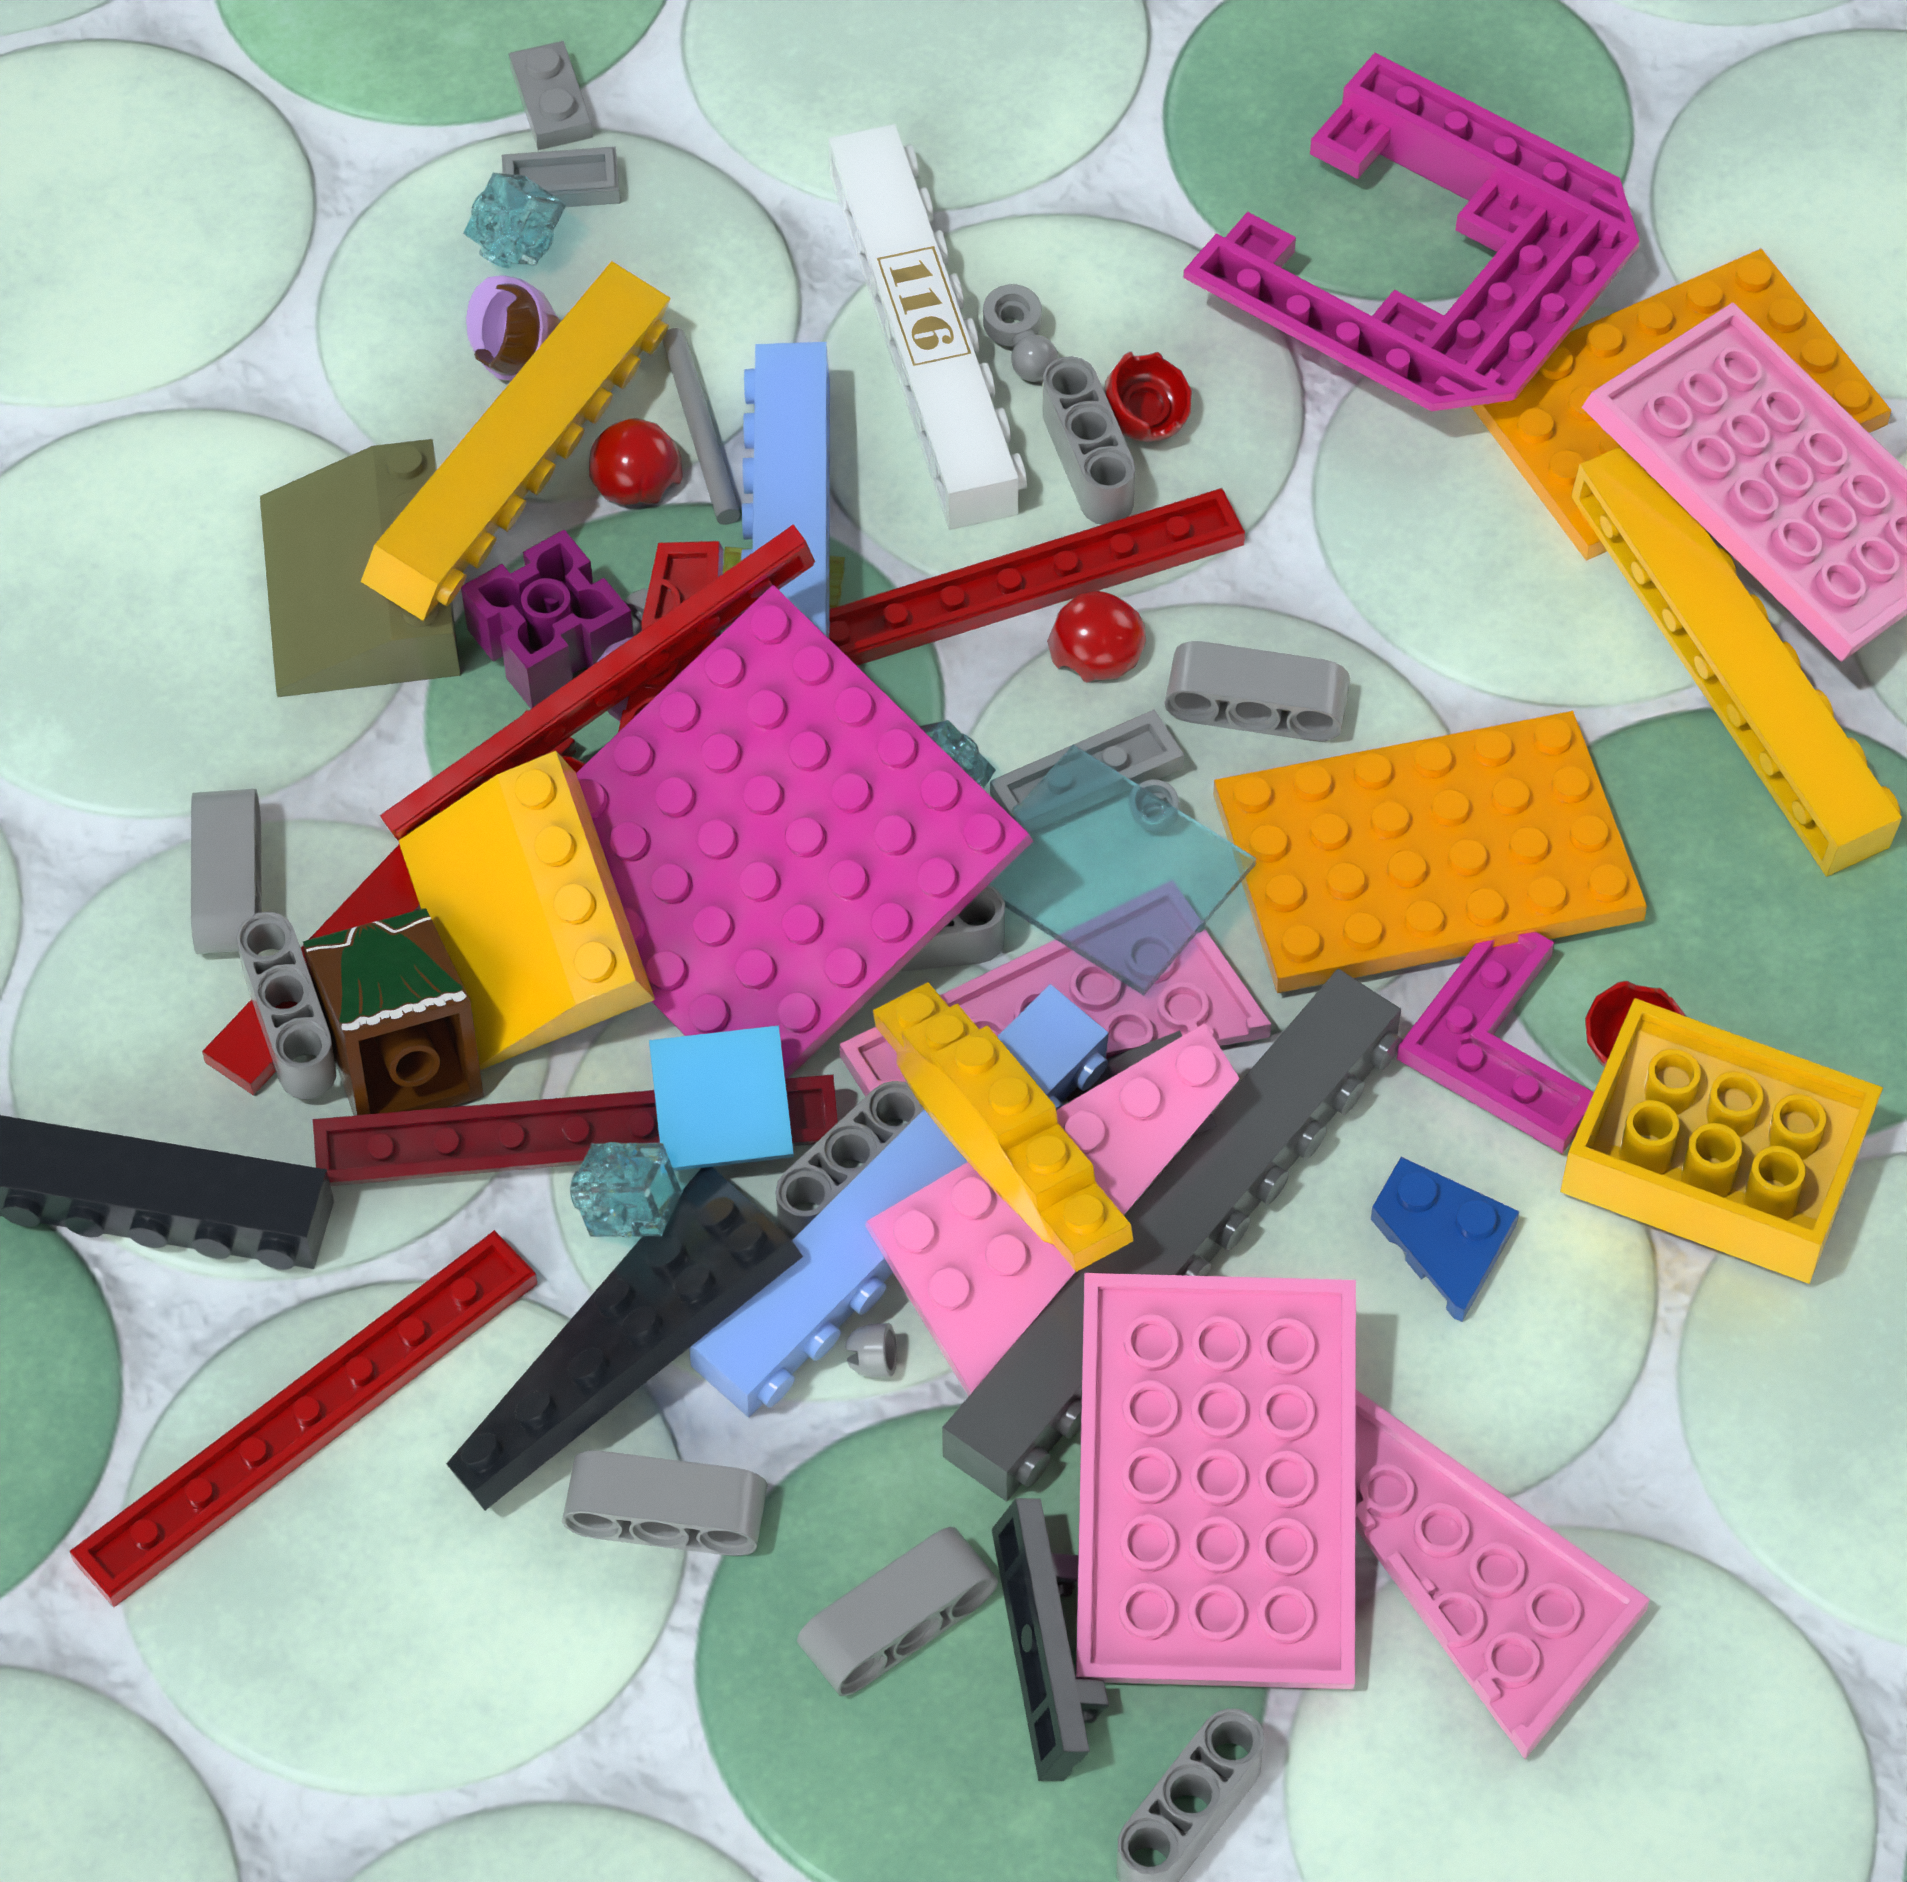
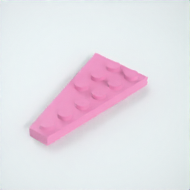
M1173 883L940 995L949 1007L958 1003L979 1029L988 1025L995 1035L998 1036L1051 984L1109 1032L1106 1059L1177 1031H1180L1183 1036L1204 1023L1219 1046L1269 1038L1271 1033L1270 1021ZM876 1027L840 1043V1058L865 1097L883 1083L891 1081L906 1082L896 1063V1051Z
M1204 1023L1057 1109L1058 1123L1093 1164L1096 1183L1124 1215L1240 1078ZM968 1162L867 1220L865 1227L968 1396H970L1076 1272L1053 1244L1043 1241Z
M1356 1390L1355 1529L1520 1754L1526 1759L1644 1615L1650 1599Z

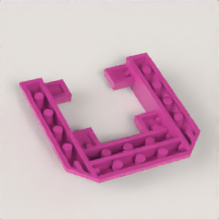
M1374 52L1344 87L1342 104L1311 138L1310 154L1356 179H1359L1380 154L1469 201L1457 215L1455 230L1497 253L1448 312L1442 315L1395 289L1372 316L1283 269V265L1295 253L1296 237L1248 211L1225 237L1216 233L1183 270V278L1430 411H1439L1515 400L1637 251L1640 240L1619 177Z

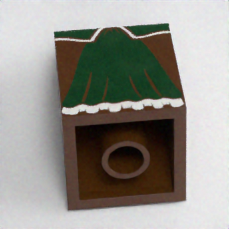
M426 908L302 941L306 965L330 1032L334 1060L354 1116L448 1108L484 1097L471 1001Z

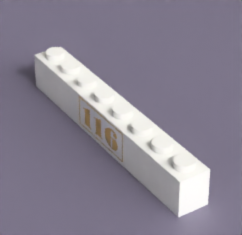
M895 124L828 138L830 177L948 529L951 530L1018 515V490L1026 489L1027 487L1023 461L1019 453L1010 455L1006 443L1011 441L1008 419L1003 408L994 409L991 398L995 397L992 373L988 363L979 364L975 353L979 352L976 327L972 318L963 319L960 309L964 307L961 284L957 274H947L945 265H948L949 259L946 241L941 230L932 231L930 222L933 221L932 203L927 188H917L915 179H918L919 173L912 145H902Z

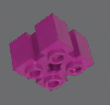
M564 529L523 552L525 566L510 573L503 564H500L461 587L467 630L493 662L503 657L506 679L530 709L573 680V673L584 667L590 668L597 663L608 646L626 638L634 637L631 609L605 578L593 583L591 561Z

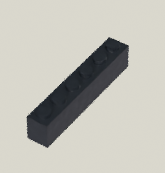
M0 1115V1216L14 1224L33 1227L43 1223L67 1227L70 1231L85 1237H99L102 1234L131 1238L142 1246L150 1248H162L166 1244L191 1248L204 1256L215 1259H224L230 1255L256 1259L268 1267L281 1270L291 1269L294 1266L315 1269L334 1204L327 1169Z

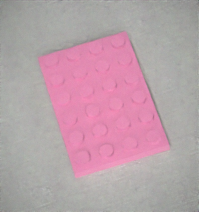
M1734 302L1591 392L1582 408L1840 662L1847 659L1907 615V469Z
M1085 1273L1076 1679L1100 1680L1105 1683L1321 1689L1354 1688L1356 1280Z

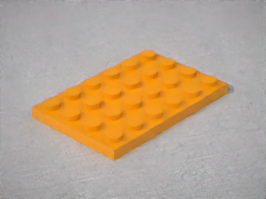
M1762 248L1569 332L1515 400L1471 406L1586 561L1607 552V550L1571 498L1579 464L1618 448L1620 445L1582 408L1583 404L1592 391L1732 302L1868 433L1888 425L1891 414L1890 407Z
M1573 711L1214 780L1213 795L1277 993L1325 984L1337 969H1340L1352 978L1467 956L1474 945L1480 942L1494 940L1493 947L1518 942V936L1525 933L1537 932L1548 939H1554L1645 921L1647 909L1645 899Z

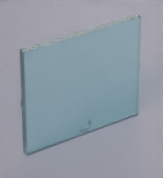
M1073 744L1020 805L1013 807L1010 816L1030 834L1033 842L989 885L1002 895L1007 909L1144 996L1195 935L1204 931L1207 921L1254 868L1256 858Z

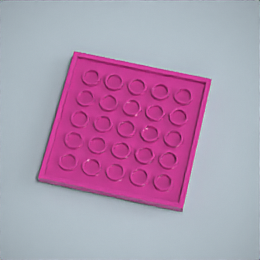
M774 585L764 592L576 773L655 998L651 1002L684 1036L779 1026L785 1079L789 1078L1033 842L1030 834Z

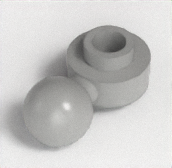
M1017 284L1003 285L991 291L984 301V330L993 341L1005 346H1014L1011 362L1013 369L1022 379L1030 382L1043 381L1046 367L1052 361L1058 359L1056 347L1048 338L1037 335L1041 328V302L1038 296L1025 286ZM1007 319H1017L1020 322L1006 323L1004 321Z

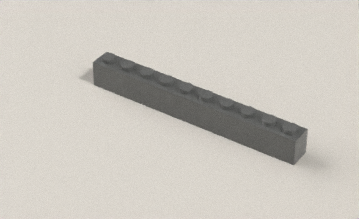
M1337 969L1214 1111L1212 1116L1217 1127L1193 1136L1126 1213L1125 1218L1131 1223L1133 1242L1077 1271L942 1427L943 1458L1006 1502L1022 1484L1027 1488L1032 1486L1045 1471L1051 1457L1049 1452L1061 1437L1064 1436L1067 1439H1071L1081 1429L1085 1273L1208 1276L1211 1269V1260L1222 1247L1229 1251L1238 1244L1249 1226V1215L1262 1201L1269 1205L1277 1198L1287 1182L1289 1176L1288 1169L1299 1156L1306 1160L1315 1153L1326 1135V1125L1337 1112L1345 1115L1353 1108L1363 1092L1365 1086L1363 1081L1375 1067L1379 1070H1384L1394 1059L1398 1052V1045L1402 1042V1038L1398 1036L1401 1008L1345 972Z

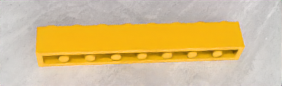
M611 261L374 544L361 582L422 621L425 620L438 602L448 606L456 597L466 579V574L463 572L470 564L478 569L483 564L497 540V537L493 536L499 527L507 532L513 527L527 501L523 499L529 491L538 495L543 490L555 470L556 464L552 463L559 455L567 459L573 453L584 434L585 429L581 426L585 421L588 420L593 424L599 421L612 400L613 393L610 392L615 385L624 389L633 378L641 363V359L638 356L642 351L652 355L660 345L669 328V325L663 322L662 319L671 298Z
M1621 446L1579 464L1571 495L1572 500L1825 876L1828 877L1890 848L1902 819L1896 797L1889 788L1878 783L1867 766L1866 756L1862 747L1854 738H1848L1834 718L1833 708L1829 699L1821 690L1813 688L1801 670L1800 660L1795 649L1788 642L1781 641L1769 623L1768 614L1762 601L1756 595H1750L1736 575V568L1729 553L1724 548H1718L1705 528Z

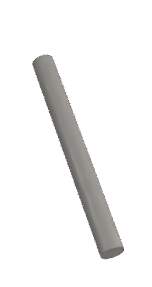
M672 328L667 330L662 342L717 522L724 525L731 524L739 519L740 512L685 333L680 328Z

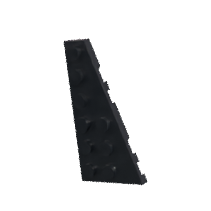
M713 1167L701 1168L446 1465L483 1510L486 1511L803 1257L788 1235Z

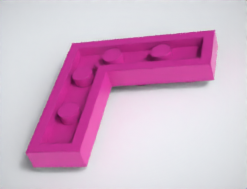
M1537 932L1520 934L1516 943L1493 947L1494 940L1476 943L1398 1045L1397 1060L1563 1154L1575 1137L1594 1092L1493 1035L1552 957L1554 942Z

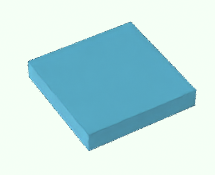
M779 1026L649 1040L663 1172L794 1157Z

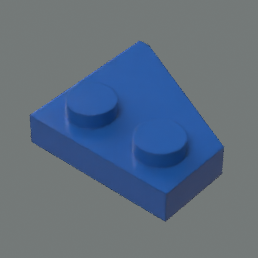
M1400 1157L1372 1206L1371 1221L1389 1242L1395 1243L1402 1249L1405 1261L1420 1279L1427 1277L1447 1301L1446 1310L1454 1319L1463 1322L1516 1227L1519 1211L1406 1158Z

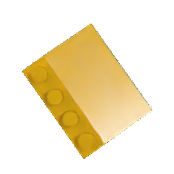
M557 751L497 774L398 840L421 909H427L470 998L480 1070L655 1000L576 772Z
M1634 998L1569 1149L1560 1192L1810 1284L1883 1087Z

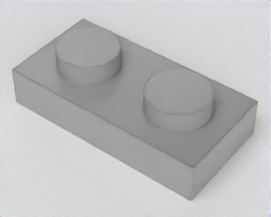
M564 41L509 53L511 71L537 149L542 150L593 138L592 123Z

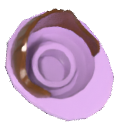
M503 275L487 277L476 287L469 301L466 315L468 339L475 352L476 360L480 361L498 379L511 381L560 323V319L555 314L544 293L522 279Z

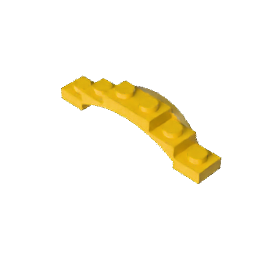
M929 982L873 1010L876 1028L896 1051L898 1068L927 1114L989 1186L1043 1241L1053 1244L1076 1272L1133 1242L1131 1223L1096 1183L1093 1164L1059 1125L1054 1103L988 1025L979 1029L958 1003L949 1007Z

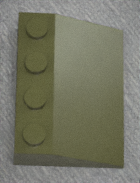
M433 439L374 445L260 496L277 697L460 676L452 602L448 606L438 602L425 620L422 621L361 582L374 544L437 470Z

